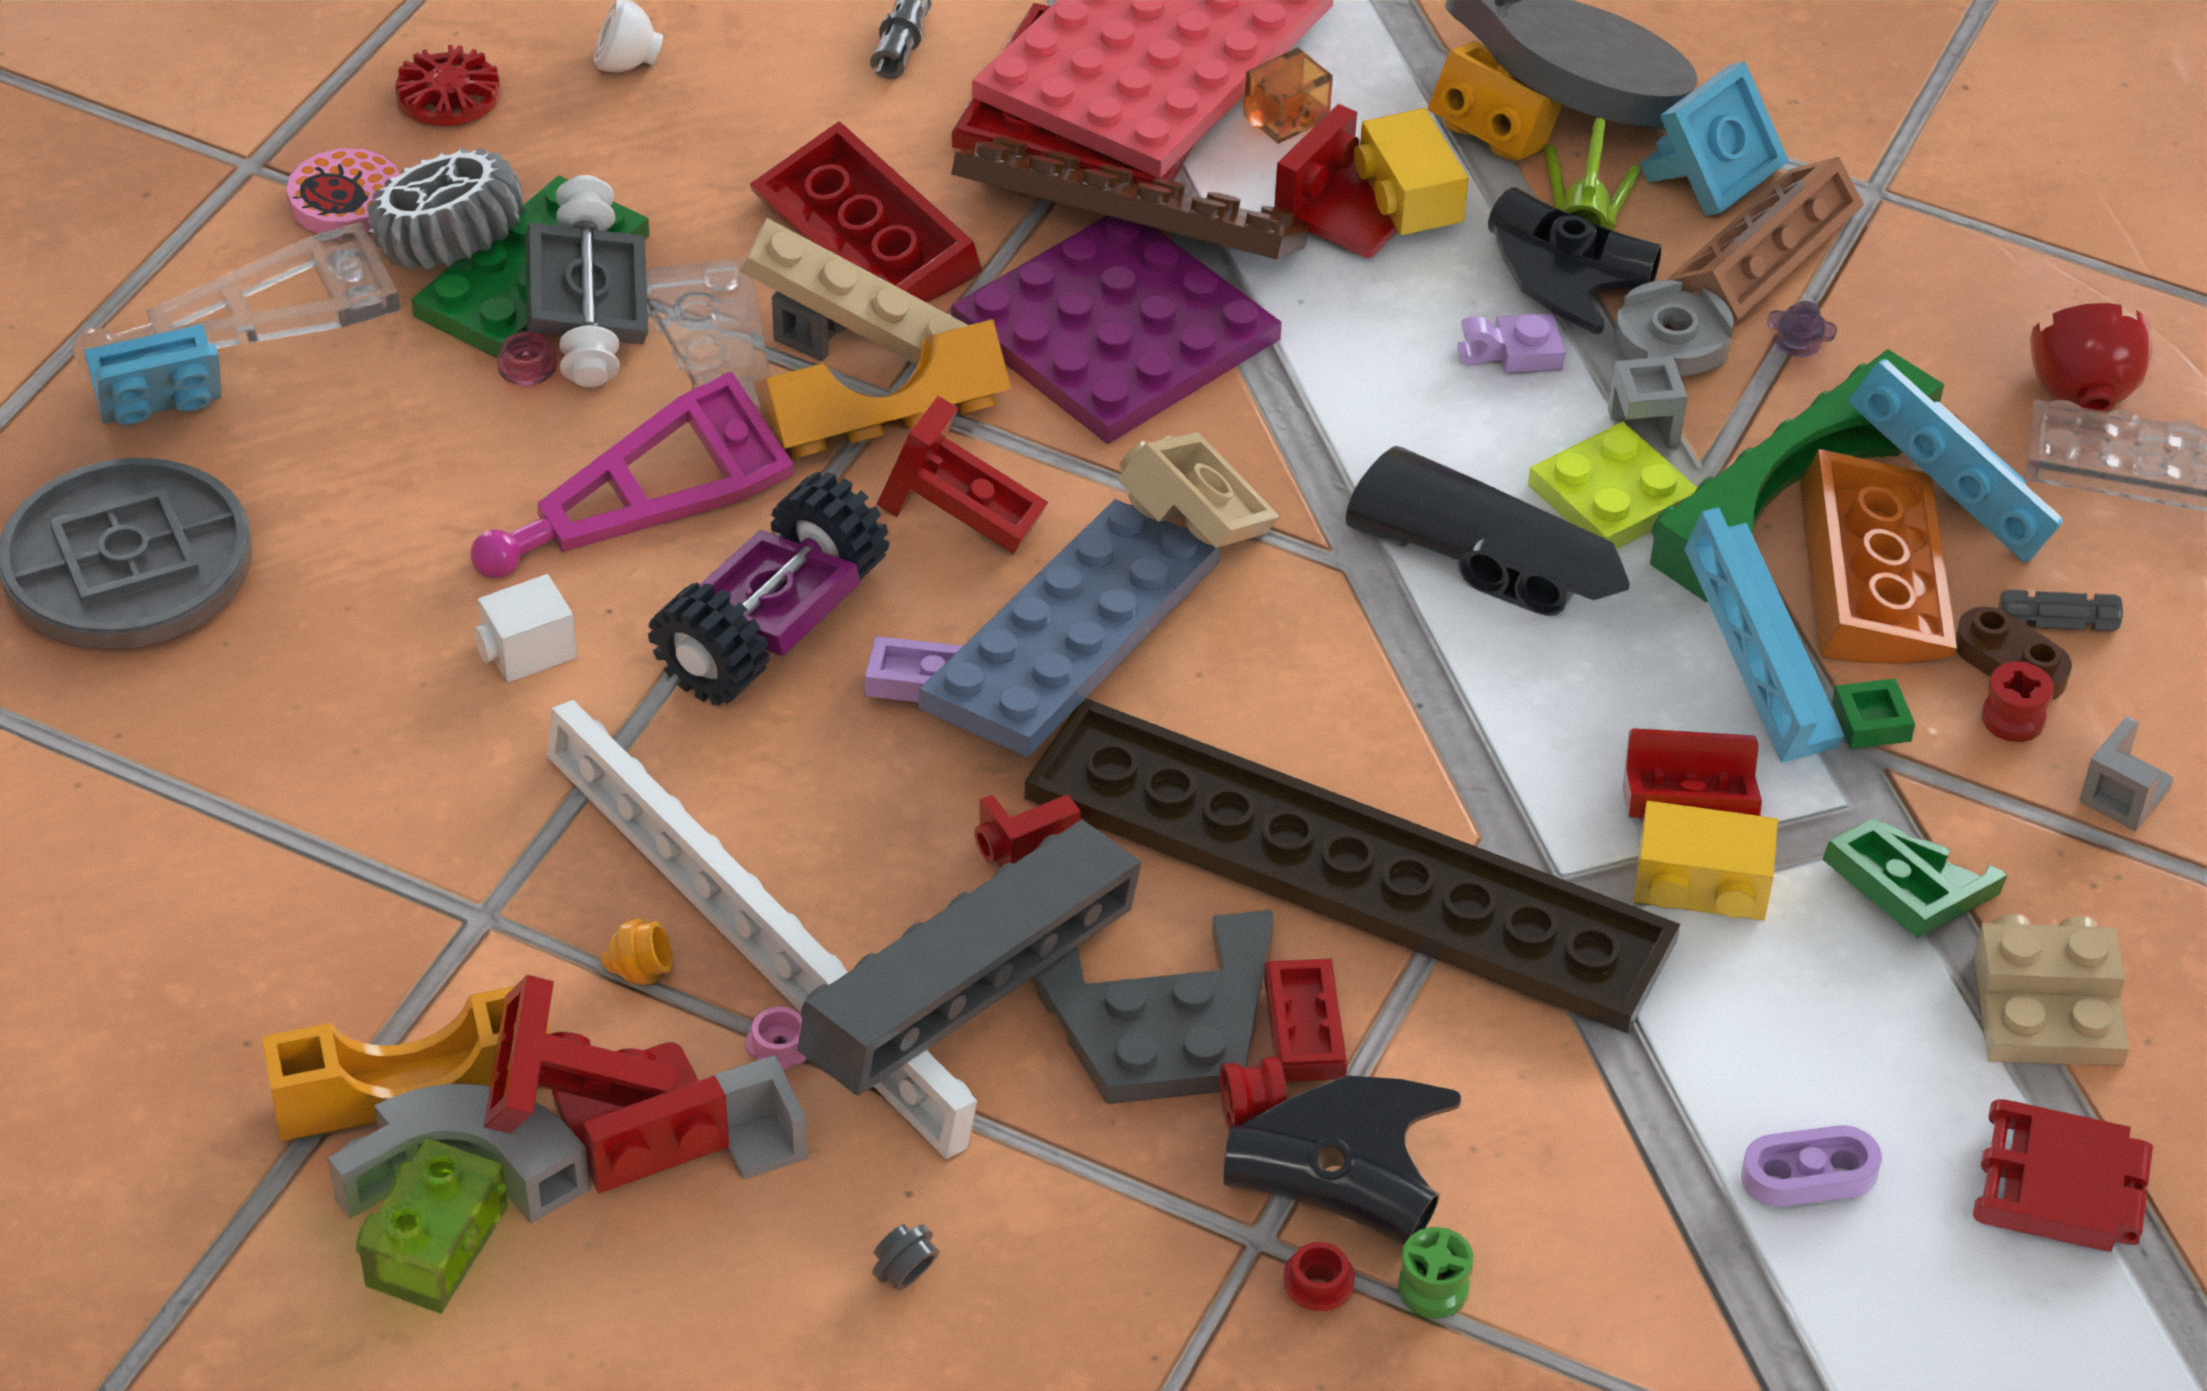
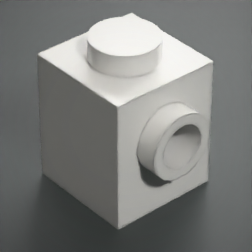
M548 574L478 598L481 625L473 628L478 651L486 663L491 661L496 663L507 683L577 658L573 613Z

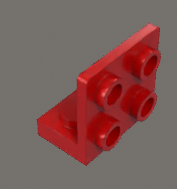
M1337 104L1277 162L1274 207L1295 213L1294 222L1310 226L1309 232L1365 258H1372L1398 230L1389 215H1383L1380 212L1375 192L1368 180H1362L1356 171L1354 148L1359 146V139L1355 137L1357 111Z

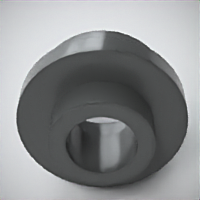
M905 1224L895 1228L875 1248L873 1253L879 1260L874 1266L872 1274L879 1282L889 1281L897 1290H902L909 1286L933 1264L939 1255V1250L930 1241L933 1233L925 1224L919 1225L912 1230Z

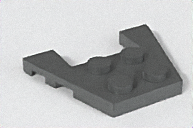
M1272 910L1213 916L1212 937L1220 970L1086 984L1083 979L1078 947H1076L1032 977L1038 986V997L1049 1013L1054 1012L1068 1033V1044L1107 1104L1220 1092L1219 1070L1221 1064L1237 1062L1243 1068L1247 1067L1259 995L1264 980L1265 961L1272 938L1273 913Z

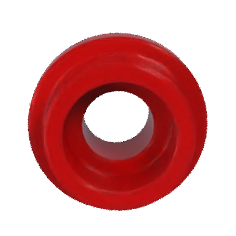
M1327 1242L1308 1243L1300 1247L1285 1265L1283 1276L1285 1291L1293 1302L1305 1309L1313 1311L1333 1310L1343 1305L1353 1293L1355 1284L1353 1266L1345 1253L1333 1244ZM1319 1278V1279H1323V1280H1325V1281H1327V1282H1325V1283H1318V1282L1311 1281V1279Z

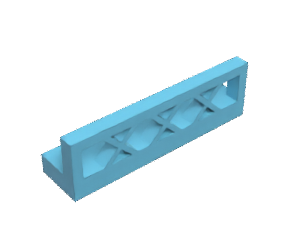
M1719 507L1702 511L1684 550L1780 762L1838 748L1845 737L1843 730L1747 523L1728 527Z

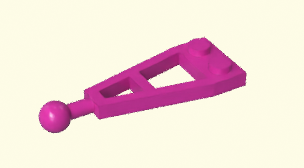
M730 371L676 398L538 502V515L540 519L511 533L498 529L481 533L472 544L471 561L475 569L483 576L502 578L511 574L516 569L521 555L553 539L561 552L737 503L792 476L794 464L733 371ZM688 422L724 478L649 500L628 466ZM607 481L624 505L623 508L571 522L566 514L568 510Z

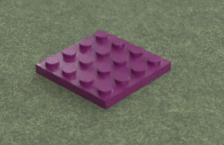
M1108 215L951 305V316L967 325L993 319L1005 365L1106 444L1111 443L1281 339L1282 322L1156 228Z

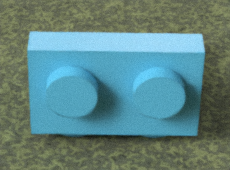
M203 324L84 350L102 424L113 421L121 425L136 424L148 419L153 412L176 408L182 412L195 411L209 405L212 399L221 398L219 355L216 345L208 344Z

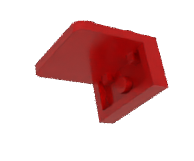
M666 1042L644 1050L655 1055L656 1062L678 1067L676 1088L669 1092L621 1107L552 1089L553 1102L563 1122L586 1147L588 1173L598 1194L729 1147L726 1095L715 1075L700 1081L698 1080L679 1044Z

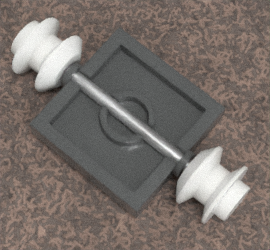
M579 175L564 182L556 191V201L560 206L556 214L559 226L529 222L525 234L527 332L562 336L559 347L565 355L560 362V371L563 376L582 387H597L614 378L620 370V362L614 355L619 349V342L643 345L648 334L645 236L606 231L615 221L614 210L610 207L614 201V191L608 183L594 176Z

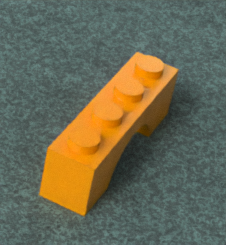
M993 319L922 338L920 356L914 372L902 387L886 397L866 396L848 389L832 375L824 363L754 382L764 420L783 449L790 448L793 459L828 450L825 441L827 437L847 433L849 444L882 436L884 432L881 423L903 418L906 429L912 428L938 395L952 404L959 403L961 414L995 406L993 394L1011 389Z
M515 986L469 995L461 1012L447 1026L430 1036L405 1044L371 1045L361 1043L342 1034L331 1022L261 1036L280 1141L377 1122L375 1105L408 1091L444 1084L490 1086L505 996ZM547 1023L546 1034L550 1035L551 1032L549 1024ZM537 1086V1090H538V1089L545 1088V1087Z

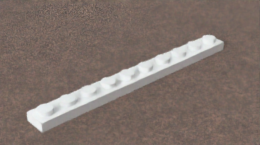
M574 700L552 708L547 757L800 1013L805 1000L813 990L823 984L830 985L848 973L841 961L835 955L828 953L804 929L799 919L795 915L788 913L763 888L756 876L748 873L724 850L720 841L714 835L708 834L684 810L680 801L676 797L669 795L646 772L639 760L631 757L608 735L605 727L599 721L593 720ZM928 1049L874 1085L881 1095L945 1159L968 1149L977 1100L972 1096L968 1087L961 1080L955 1079L929 1053Z

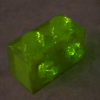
M426 1138L413 1160L404 1161L398 1168L392 1181L390 1195L378 1214H370L364 1220L356 1240V1252L360 1254L365 1286L442 1314L508 1208L503 1164Z

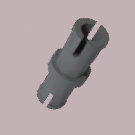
M896 0L892 13L885 15L879 27L880 41L870 59L872 68L878 66V69L875 71L877 75L885 79H897L902 76L911 50L918 48L923 38L924 29L922 23L931 8L932 0Z

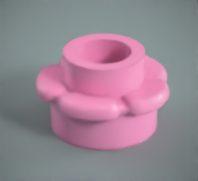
M781 1006L771 1007L759 1013L752 1023V1030L746 1036L745 1045L748 1054L752 1057H757V1061L776 1055L782 1069L802 1064L808 1058L797 1050L802 1024L801 1014L792 1008Z

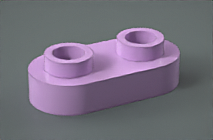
M1837 1125L1768 1134L1755 1139L1747 1147L1741 1169V1181L1751 1197L1758 1202L1774 1207L1854 1198L1864 1195L1875 1185L1882 1161V1153L1878 1143L1871 1135L1853 1126ZM1835 1167H1842L1848 1170L1838 1171L1835 1169Z

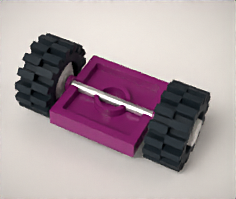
M820 472L812 473L809 477L807 476L772 511L771 516L775 519L770 522L771 530L779 533V536L759 530L702 583H692L685 587L654 615V618L650 620L648 625L652 629L648 633L649 642L658 645L653 650V653L657 660H665L668 665L663 670L669 677L676 674L681 679L678 685L685 692H688L691 688L695 689V698L702 702L709 698L712 705H721L723 702L728 704L767 668L765 665L769 662L770 654L764 650L784 656L860 584V580L886 556L885 552L889 549L890 541L884 539L888 534L886 524L876 522L881 513L876 506L870 509L866 506L864 502L869 497L862 490L854 494L851 491L853 483L843 478L837 484L836 475L826 472L822 476Z

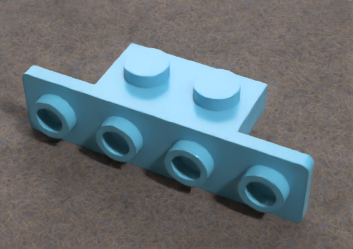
M1883 359L1875 364L1849 398V403L2023 562H2029L2034 558L2062 525V518L2025 485L2026 480L1938 401L1934 403L1888 360Z

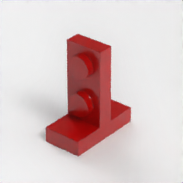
M938 395L909 432L876 505L898 517L912 496L917 493L1012 554H1015L1042 516L1048 501L947 439L945 436L959 408Z
M527 974L505 996L484 1128L511 1134L533 1114L537 1086L626 1107L674 1090L676 1088L678 1067L656 1062L655 1055L640 1049L625 1048L612 1051L590 1045L591 1041L581 1034L573 1032L546 1034L554 981Z

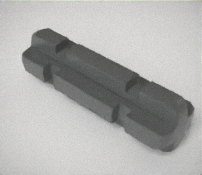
M2005 590L2001 593L1998 603V609L2014 616L2026 625L2027 621L2034 622V628L2085 630L2086 624H2093L2092 629L2094 631H2116L2120 628L2123 618L2122 600L2116 594L2095 593L2093 600L2087 599V593L2036 591L2035 597H2028L2027 590Z

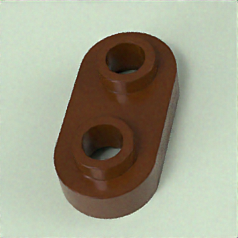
M1976 607L1968 610L1961 616L1955 636L1956 651L1966 662L1991 677L1997 667L2004 663L2014 661L2027 662L2040 667L2053 681L2054 693L2052 700L2064 693L2072 669V662L2063 648L2014 616L1995 607Z

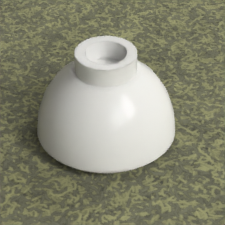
M615 0L603 23L595 49L594 63L598 70L619 73L629 71L642 63L653 66L662 45L663 34L654 31L649 17L632 0Z

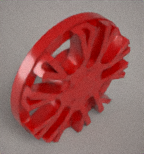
M448 45V52L431 55L427 49H424L422 54H413L414 62L411 63L405 60L403 66L398 68L399 76L395 83L397 103L405 114L422 123L451 126L471 122L488 113L496 105L500 97L501 87L497 67L489 64L485 59V54L482 52L478 53L476 49H472L469 54H466L463 51V46L458 45L456 49H453V45ZM476 95L484 97V99L477 104L470 96ZM428 103L437 107L436 112L428 111L422 108L426 106ZM460 107L461 111L452 112L451 108Z

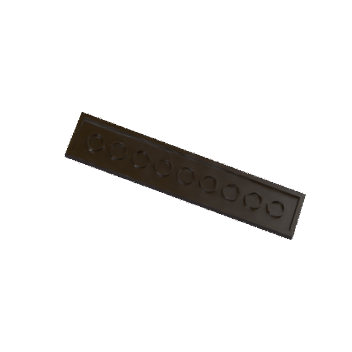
M1087 698L1072 712L1025 780L1024 799L1042 805L1068 794L1081 811V820L1083 819L1088 824L1627 1034L1678 940L1679 923Z

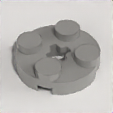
M1673 280L1654 281L1632 289L1625 296L1623 307L1620 310L1618 309L1614 337L1620 351L1629 360L1673 356L1680 376L1695 375L1710 369L1719 368L1727 362L1734 322L1733 315L1727 304L1709 290L1702 288L1701 295L1699 296L1692 292L1682 291L1684 282ZM1664 325H1670L1673 329L1678 331L1664 328Z

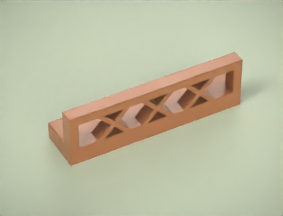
M1840 157L1787 171L1667 280L1684 282L1682 291L1695 292L1704 288L1715 293L1727 304L1733 315V320H1740L1864 206Z

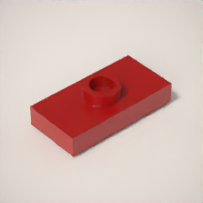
M1332 958L1265 961L1264 982L1274 1056H1277L1280 1060L1285 1081L1336 1080L1346 1076L1347 1058Z

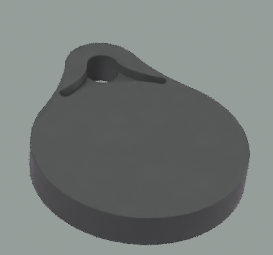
M1447 0L1445 4L1446 10L1469 29L1484 44L1495 60L1512 76L1538 93L1592 116L1630 125L1663 126L1660 115L1694 91L1698 82V77L1692 64L1667 41L1630 20L1591 5L1572 0Z

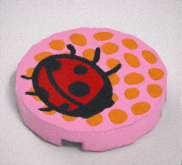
M340 148L318 153L301 162L289 176L286 192L292 216L305 229L327 237H341L340 230L349 231L355 229L356 235L370 233L371 226L368 219L367 206L373 201L372 195L378 189L385 187L384 182L388 178L398 177L399 173L396 166L383 155L364 149Z

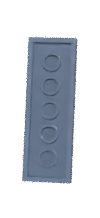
M1114 499L919 688L918 709L1028 758L1219 563L1220 547L1215 548L1213 545L1200 541L1186 527H1180L1166 520L1158 522L1156 519H1151L1140 513L1133 505Z

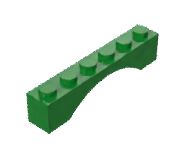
M1889 349L1885 350L1868 364L1862 363L1851 372L1848 379L1832 391L1820 393L1808 409L1793 420L1786 419L1781 422L1773 434L1754 449L1749 447L1741 452L1730 467L1715 478L1710 476L1703 480L1691 496L1676 507L1669 506L1664 509L1657 517L1652 528L1654 541L1650 565L1707 602V598L1684 550L1702 511L1719 507L1728 527L1747 523L1753 535L1754 525L1766 506L1785 488L1804 477L1818 449L1862 459L1900 455L1902 451L1849 403L1851 395L1879 361L1883 359L1888 360L1934 403L1937 401L1941 402L1944 384Z

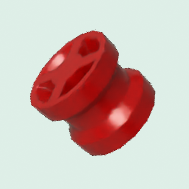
M2014 661L1997 667L1990 677L1988 685L1989 695L1983 705L1982 721L1991 733L2004 740L2014 742L2032 740L2041 734L2047 719L2046 709L2054 693L2053 681L2040 667L2027 662Z
M1277 1056L1262 1058L1256 1066L1243 1068L1237 1062L1220 1065V1094L1229 1130L1233 1123L1242 1125L1288 1099L1283 1068Z

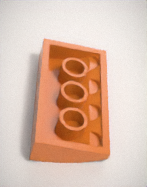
M1818 449L1800 483L1821 657L1864 663H1912L1952 657L1957 649L1932 478L1925 472Z

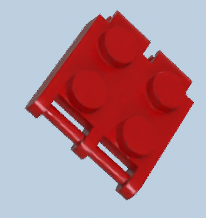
M1997 1099L1991 1102L1988 1119L1994 1125L1991 1147L1983 1151L1980 1166L1986 1172L1983 1196L1978 1197L1974 1202L1973 1217L1976 1221L1986 1225L2112 1252L2115 1242L2128 1245L2139 1244L2140 1235L2143 1232L2147 1200L2146 1186L2149 1184L2153 1145L2151 1143L2130 1138V1126L2006 1099ZM2008 1129L2013 1130L2010 1150L2005 1149ZM2000 1177L2006 1178L2003 1199L1997 1198Z

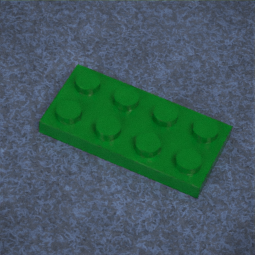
M560 175L556 176L524 203L525 211L519 216L520 223L515 228L508 230V236L504 240L492 242L490 250H480L472 254L471 259L462 258L457 260L411 299L413 317L503 362L507 361L537 333L527 332L525 234L529 222L559 226L556 214L560 206L556 201V191L568 179ZM613 201L610 207L614 210L615 221L606 231L645 236V239L650 236L649 218Z

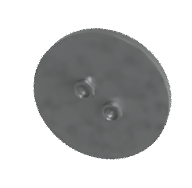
M155 458L108 460L72 470L55 478L33 492L20 504L7 521L0 536V580L4 595L15 613L26 624L52 639L93 649L142 647L178 637L195 629L219 613L237 594L245 581L252 559V542L248 519L244 508L233 492L221 481L202 470L186 464Z

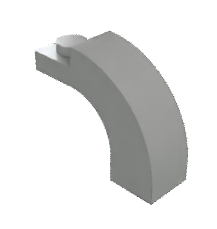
M444 1084L408 1091L375 1105L378 1130L366 1137H359L350 1141L341 1151L328 1157L335 1201L349 1218L419 1180L435 1175L456 1173L476 1176L499 1187L531 1224L590 1190L586 1147L558 1116L537 1102L534 1104L533 1114L511 1134L484 1128L490 1086Z

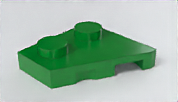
M1874 818L1829 840L1822 858L1823 861L1917 939L1998 896L2007 878V874L2001 869L1988 865L1985 874L1981 876L1949 863L1946 860L1951 849L1929 840L1910 837L1903 830Z

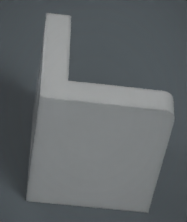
M1666 356L1615 361L1608 403V413L1611 420L1619 421L1656 417L1666 447L1679 446L1688 396L1674 357Z
M2126 716L2091 758L2079 802L2137 831L2170 791L2173 778L2171 775L2130 755L2139 722Z
M776 1055L714 1074L726 1095L729 1147L727 1150L741 1178L754 1177L807 1159L805 1116Z

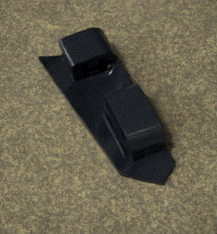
M1400 446L1391 447L1370 466L1355 487L1347 507V526L1401 547H1405L1411 542L1459 561V571L1463 579L1471 587L1545 616L1557 615L1563 611L1574 593L1594 601L1629 590L1630 583L1613 542Z

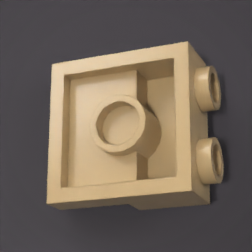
M1198 432L1177 437L1168 435L1159 441L1150 443L1141 441L1131 448L1119 463V467L1123 471L1117 477V480L1130 492L1128 498L1140 513L1151 519H1156L1158 522L1185 516L1187 518L1185 524L1189 531L1200 541L1213 545L1215 548L1264 535L1280 518L1273 508Z
M2007 914L1998 917L1992 923H1982L1973 961L1988 1062L2124 1066L2129 1051L2120 1000L2125 976L2116 927H2097L2093 919L2085 916L2067 918L2059 925H2031L2026 917L2019 914Z

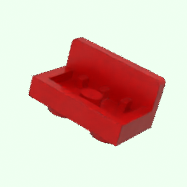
M1631 729L1628 733L1623 782L1628 816L1639 818L1643 822L1647 801L1761 816L1762 798L1755 776L1759 748L1757 738L1754 735Z

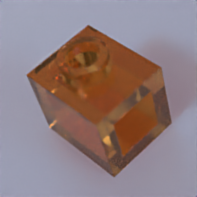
M1297 47L1246 71L1243 115L1254 127L1261 129L1279 144L1316 126L1330 112L1333 75Z

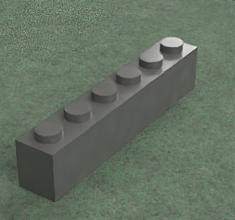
M1083 819L1059 835L1052 834L1048 836L1036 850L1014 864H1005L995 873L993 878L970 893L964 892L959 894L946 909L924 923L918 922L913 924L900 939L879 953L866 955L850 972L830 985L823 984L813 990L801 1009L802 1024L797 1050L856 1096L861 1095L1129 912L1132 908L1142 861Z

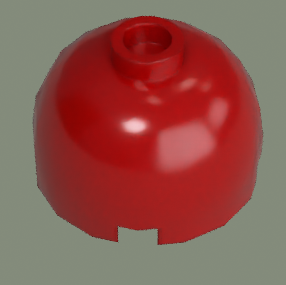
M2092 303L2065 308L2053 313V325L2046 327L2043 331L2040 330V323L2034 326L2030 336L2032 362L2036 376L2049 395L2070 406L2079 407L2084 412L2100 413L2112 409L2116 403L2125 400L2144 382L2152 359L2151 329L2145 314L2136 310V320L2129 316H2123L2122 307L2119 304Z

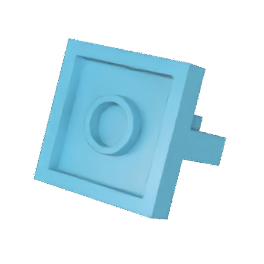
M1744 61L1729 64L1662 113L1660 117L1668 134L1656 142L1658 149L1639 164L1648 183L1687 176L1704 215L1708 216L1722 213L1783 167L1789 160Z

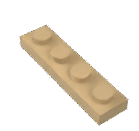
M766 218L760 228L740 272L916 365L920 356L922 338L968 326L964 322L769 218Z

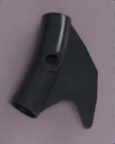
M1512 187L1506 190L1494 204L1488 219V229L1491 233L1495 234L1503 259L1520 290L1554 314L1591 333L1600 334L1603 332L1604 319L1595 309L1589 297L1605 290L1623 288L1631 291L1642 284L1655 281L1662 253L1661 244L1638 239L1593 224L1581 217L1573 216L1555 208L1519 188Z
M1351 1075L1341 1077L1293 1096L1242 1125L1233 1123L1226 1146L1224 1185L1272 1194L1312 1205L1362 1224L1405 1245L1411 1235L1427 1227L1440 1198V1193L1428 1185L1413 1163L1405 1145L1406 1133L1417 1121L1458 1109L1461 1105L1460 1093L1452 1089L1404 1079ZM1331 1166L1341 1167L1338 1170L1332 1172L1325 1170Z

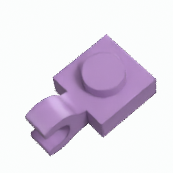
M1554 314L1497 316L1495 327L1489 320L1483 317H1469L1461 322L1465 340L1473 341L1458 342L1457 349L1462 364L1473 366L1485 362L1502 361L1505 373L1562 371L1566 352Z

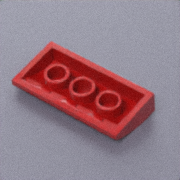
M840 121L749 183L752 191L799 235L924 302H929L950 292L982 272L974 241Z

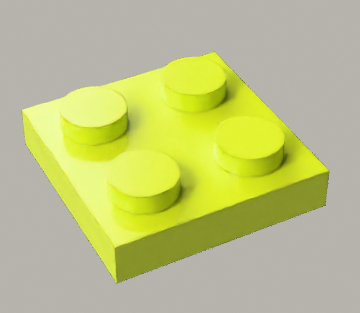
M1623 421L1531 466L1528 478V485L1564 519L1613 542L1616 549L1651 532L1654 522L1664 509L1669 506L1676 507L1697 489L1691 481Z

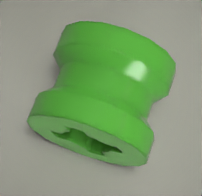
M1430 1227L1417 1231L1408 1238L1403 1246L1402 1270L1400 1271L1398 1288L1401 1300L1412 1312L1426 1318L1440 1319L1452 1316L1463 1308L1468 1299L1469 1277L1472 1274L1473 1267L1472 1249L1459 1233L1448 1228ZM1439 1274H1443L1442 1280H1437Z

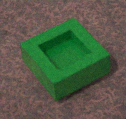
M1896 678L1835 686L1832 705L1850 749L1912 741L1915 722Z

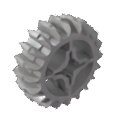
M460 149L455 154L450 155L441 152L437 158L428 161L422 159L420 164L412 168H403L401 175L388 178L384 182L385 187L378 189L372 195L373 201L367 206L368 219L371 226L370 232L376 246L380 247L383 256L388 257L392 265H404L406 269H415L422 265L425 269L429 270L437 264L445 263L447 266H451L456 260L462 258L471 259V255L480 250H490L492 242L504 240L508 236V230L515 228L520 223L519 216L525 211L522 187L516 172L512 171L508 160H503L500 153H487L485 149H476L471 153L466 149Z

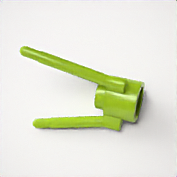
M1597 118L1594 121L1585 176L1566 190V194L1556 148L1552 144L1545 147L1546 164L1555 208L1613 230L1616 224L1617 213L1634 186L1641 170L1638 165L1631 166L1610 200L1605 186L1597 180L1605 129V120Z

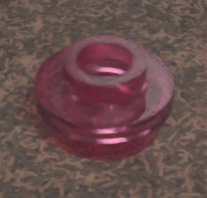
M519 332L511 335L503 342L502 349L497 356V367L499 374L506 381L522 386H532L547 380L554 374L557 368V358L554 349L549 345L548 340L538 333Z

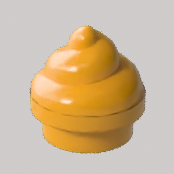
M642 918L625 921L619 927L618 933L610 938L608 950L601 954L600 963L610 973L621 976L628 983L642 986L656 983L659 975L669 973L673 966V952L669 936L659 921L646 922Z

